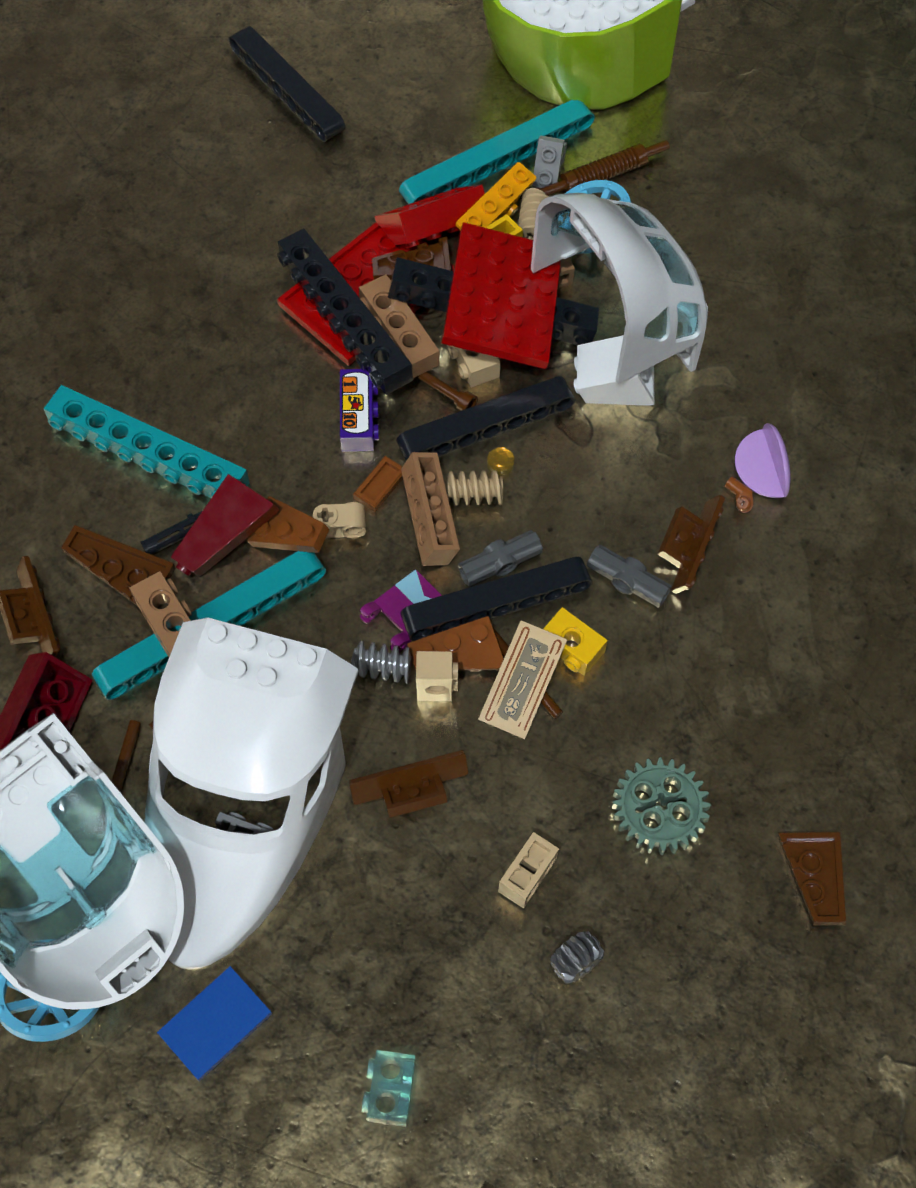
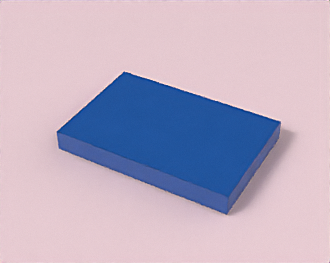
M229 966L157 1033L200 1082L272 1015V1012L232 967Z

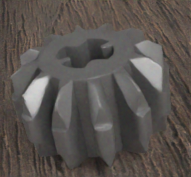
M589 931L578 932L556 949L555 953L551 956L550 964L557 976L562 978L566 984L576 982L599 964L603 959L604 950L600 946L601 943Z

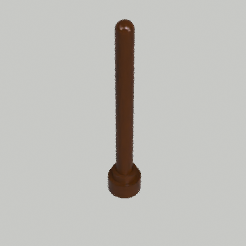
M428 372L416 377L452 399L459 411L471 408L477 404L478 397L469 391L459 392Z

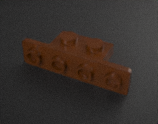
M721 494L705 503L700 518L683 506L675 510L658 552L659 556L679 568L671 591L675 594L690 589L696 581L697 577L695 574L698 566L705 558V548L714 535L715 531L713 528L716 521L723 513L722 505L725 497Z
M22 556L17 568L22 588L0 590V611L10 644L39 641L42 652H47L56 657L57 653L60 652V641L57 636H54L52 630V616L46 611L44 605L45 596L37 583L36 567L31 564L29 556Z
M463 750L351 779L349 780L353 803L358 805L383 798L389 818L447 803L446 792L442 782L468 775L466 755Z

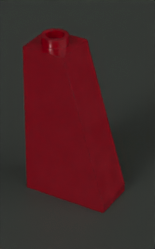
M228 474L172 554L171 558L178 562L176 568L187 576H190L193 572L201 577L276 515L279 508Z

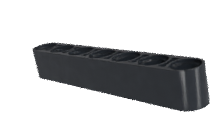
M251 26L245 27L228 38L233 52L320 140L326 142L345 130L346 126L341 115Z
M558 376L407 430L397 437L396 442L406 461L412 452L437 453L439 457L563 412L572 407L576 399L564 377Z
M572 557L409 605L400 612L409 639L416 641L489 616V619H493L577 594L588 589L593 583L581 557Z

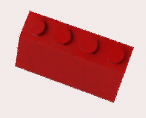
M482 184L457 187L374 217L375 221L395 245L405 244V247L409 248L419 245L420 239L425 237L426 240H432L441 237L440 232L447 230V233L460 230L456 227V222L485 192Z

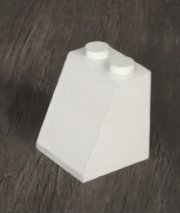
M624 335L577 345V356L574 357L577 378L574 379V388L576 393L581 395L585 403L655 405L654 366L619 384L615 380Z

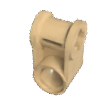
M361 503L322 504L313 511V518L323 522L330 529L325 539L359 538L366 534L365 508Z

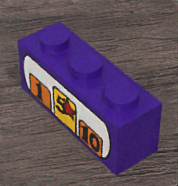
M340 369V442L342 452L374 451V441H379L378 424H373V418H378V402H373V395H378V387L376 388L373 385L369 372L366 369Z

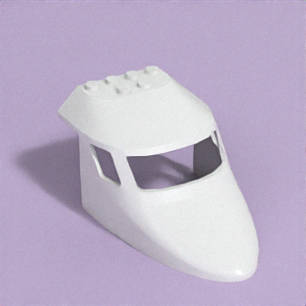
M212 618L183 622L161 677L154 704L153 744L150 754L144 823L171 856L182 883L184 895L183 922L177 943L168 958L171 963L180 968L198 969L213 964L234 951L262 924L297 874L325 820L346 767L340 725L359 672L358 668L328 649ZM323 763L319 786L304 808L308 781ZM170 771L174 777L193 787L239 800L269 801L290 796L283 824L278 830L253 835L228 832L193 821L178 814L162 798L168 772ZM144 833V835H145V837H146V840H147V843H148L150 846L153 845L152 842L149 840V838H148V837L146 836V834Z

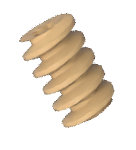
M536 188L527 189L523 193L518 225L523 229V238L531 240L534 239L535 217L538 206L543 199L549 197L543 191Z
M482 470L479 478H477L475 471H471L468 479H466L464 472L460 471L458 478L455 479L453 472L449 471L447 475L448 501L452 498L455 506H458L460 499L463 498L465 504L470 505L471 499L474 498L476 504L480 505L483 497H485L488 505H491L493 498L496 497L499 505H502V476L499 478L497 471L493 470L490 478H488L486 471Z

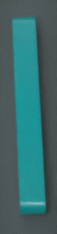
M570 100L408 178L399 187V193L410 204L457 187L471 186L536 154L540 135L565 140L589 128L594 122L595 115L582 101Z
M297 551L191 612L192 615L189 619L193 621L212 618L242 626L319 581L326 574V568L314 552ZM175 626L170 631H179L181 626ZM155 634L100 664L93 670L92 677L107 700H113L163 672L169 657Z

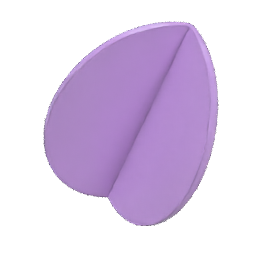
M766 423L763 429L752 432L741 441L735 454V467L741 481L753 492L769 498H784L789 494L791 482L789 457L778 429L774 425Z

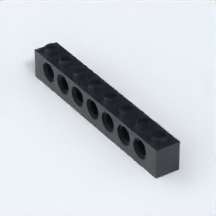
M303 228L277 241L279 247L277 257L283 267H288L294 282L302 285L307 299L315 302L320 316L328 319L335 335L339 334L342 337L346 350L348 352L352 351L355 354L362 370L366 369L369 372L373 385L376 388L380 387L385 395L413 381L412 364L308 232Z
M397 257L388 298L447 312L453 271ZM556 297L552 339L576 345L592 342L597 332L599 308Z

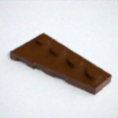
M74 525L61 547L63 553L135 605L137 604L129 587L159 571L167 580L171 578L176 569L172 562Z

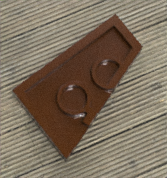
M447 236L440 238L439 243L427 246L426 243L417 245V249L412 251L398 250L372 258L374 280L385 274L391 280L397 257L451 271Z
M840 832L778 833V838L813 925H846Z

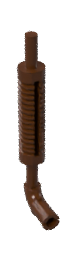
M667 140L646 148L639 143L597 161L595 160L589 164L564 172L560 175L559 182L541 189L539 187L535 188L550 196L563 190L566 193L573 187L588 181L611 179L647 165L648 157L670 149V145Z

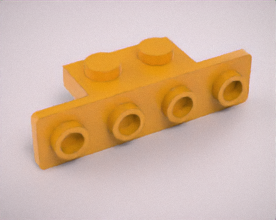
M517 162L456 222V227L461 230L462 223L465 222L486 228L506 214L511 218L519 208L516 204L520 196L535 182L536 176L522 163Z

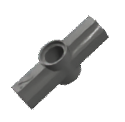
M530 530L506 542L501 539L490 543L482 553L458 563V570L464 583L470 587L493 575L502 577L511 573L519 563L541 554L543 547L536 532Z
M602 545L596 546L587 561V567L610 579L613 586L620 592L628 595L634 593L658 608L662 606L671 591L672 585L647 572L642 562L632 557L625 559Z

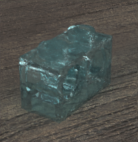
M376 1050L375 1059H369L367 1079H372L370 1092H364L362 1112L367 1113L368 1122L402 1127L407 1126L416 1062L415 1055ZM387 1064L397 1065L400 1069L399 1075L394 1079L384 1078L381 1074L384 1066ZM383 1097H390L395 1101V1107L389 1113H382L377 1109V1103Z

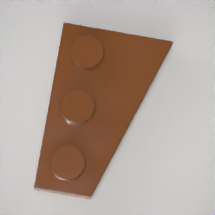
M268 496L267 500L277 506L279 511L249 536L247 540L252 547L319 553L330 529L323 522Z
M489 616L407 643L415 669L417 651L452 652V662H458V671H499L504 660Z

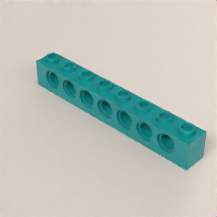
M63 385L58 388L44 407L48 423L54 429L59 431L63 429L80 441L87 440L93 443L101 451L113 452L125 462L132 461L149 473L156 472L173 484H182L194 494H203L212 498L228 474L246 486L250 484L247 469ZM190 468H196L195 470L187 471ZM213 479H219L216 482H210Z

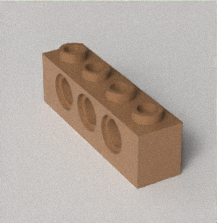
M385 274L360 286L359 298L410 361L413 378L439 366L440 351L407 303L388 298L391 280Z
M412 452L401 468L422 566L448 565L460 548L438 454Z
M159 571L129 587L134 601L167 656L170 657L179 631L173 632L170 630L175 626H182L183 622L191 621L189 617L192 613L184 600L179 602L175 595L178 594V590L171 578L165 580ZM161 604H169L164 609H157L158 606Z

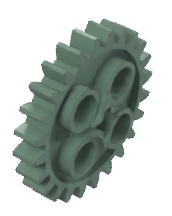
M659 757L656 765H653L650 759H646L645 768L639 763H635V773L627 769L624 775L626 780H618L617 786L620 789H615L613 797L618 800L613 801L612 808L620 811L614 814L613 819L623 821L619 825L618 830L624 831L628 829L627 841L634 837L638 839L636 848H640L645 843L648 844V853H651L655 846L658 847L660 855L664 854L666 847H669L671 852L676 854L678 844L686 850L689 846L688 839L695 843L698 839L696 832H704L706 827L702 823L709 820L710 815L705 813V811L709 810L711 804L703 802V800L707 798L709 793L708 791H699L704 782L702 780L693 781L695 771L689 774L684 773L685 764L676 769L674 768L673 759L670 760L668 766L663 764L661 757ZM672 784L677 788L678 792L669 793L665 790L664 785ZM644 791L650 798L641 800L635 795V792ZM684 798V799H686L687 802L678 801V800ZM637 809L644 811L642 813H636L635 810ZM682 812L687 820L678 821L672 813ZM647 818L654 819L658 827L649 828L643 820Z

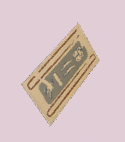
M521 620L478 720L525 739L567 639Z

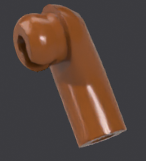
M730 477L724 487L735 494L737 509L742 513L749 512L754 505L753 491L735 477Z

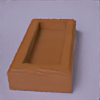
M384 456L353 493V499L376 512L403 480L401 472L403 466Z

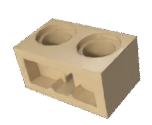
M533 832L499 881L498 892L524 909L557 860L559 848Z

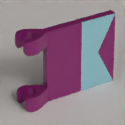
M415 569L376 600L362 606L360 609V619L368 624L382 612L401 631V633L396 634L390 640V649L393 650L394 646L397 645L399 653H401L408 646L407 643H410L412 640L409 639L400 612L409 605L442 595Z

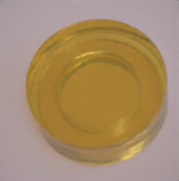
M506 448L493 449L488 454V469L491 472L496 470L499 476L510 473L514 467L513 453Z

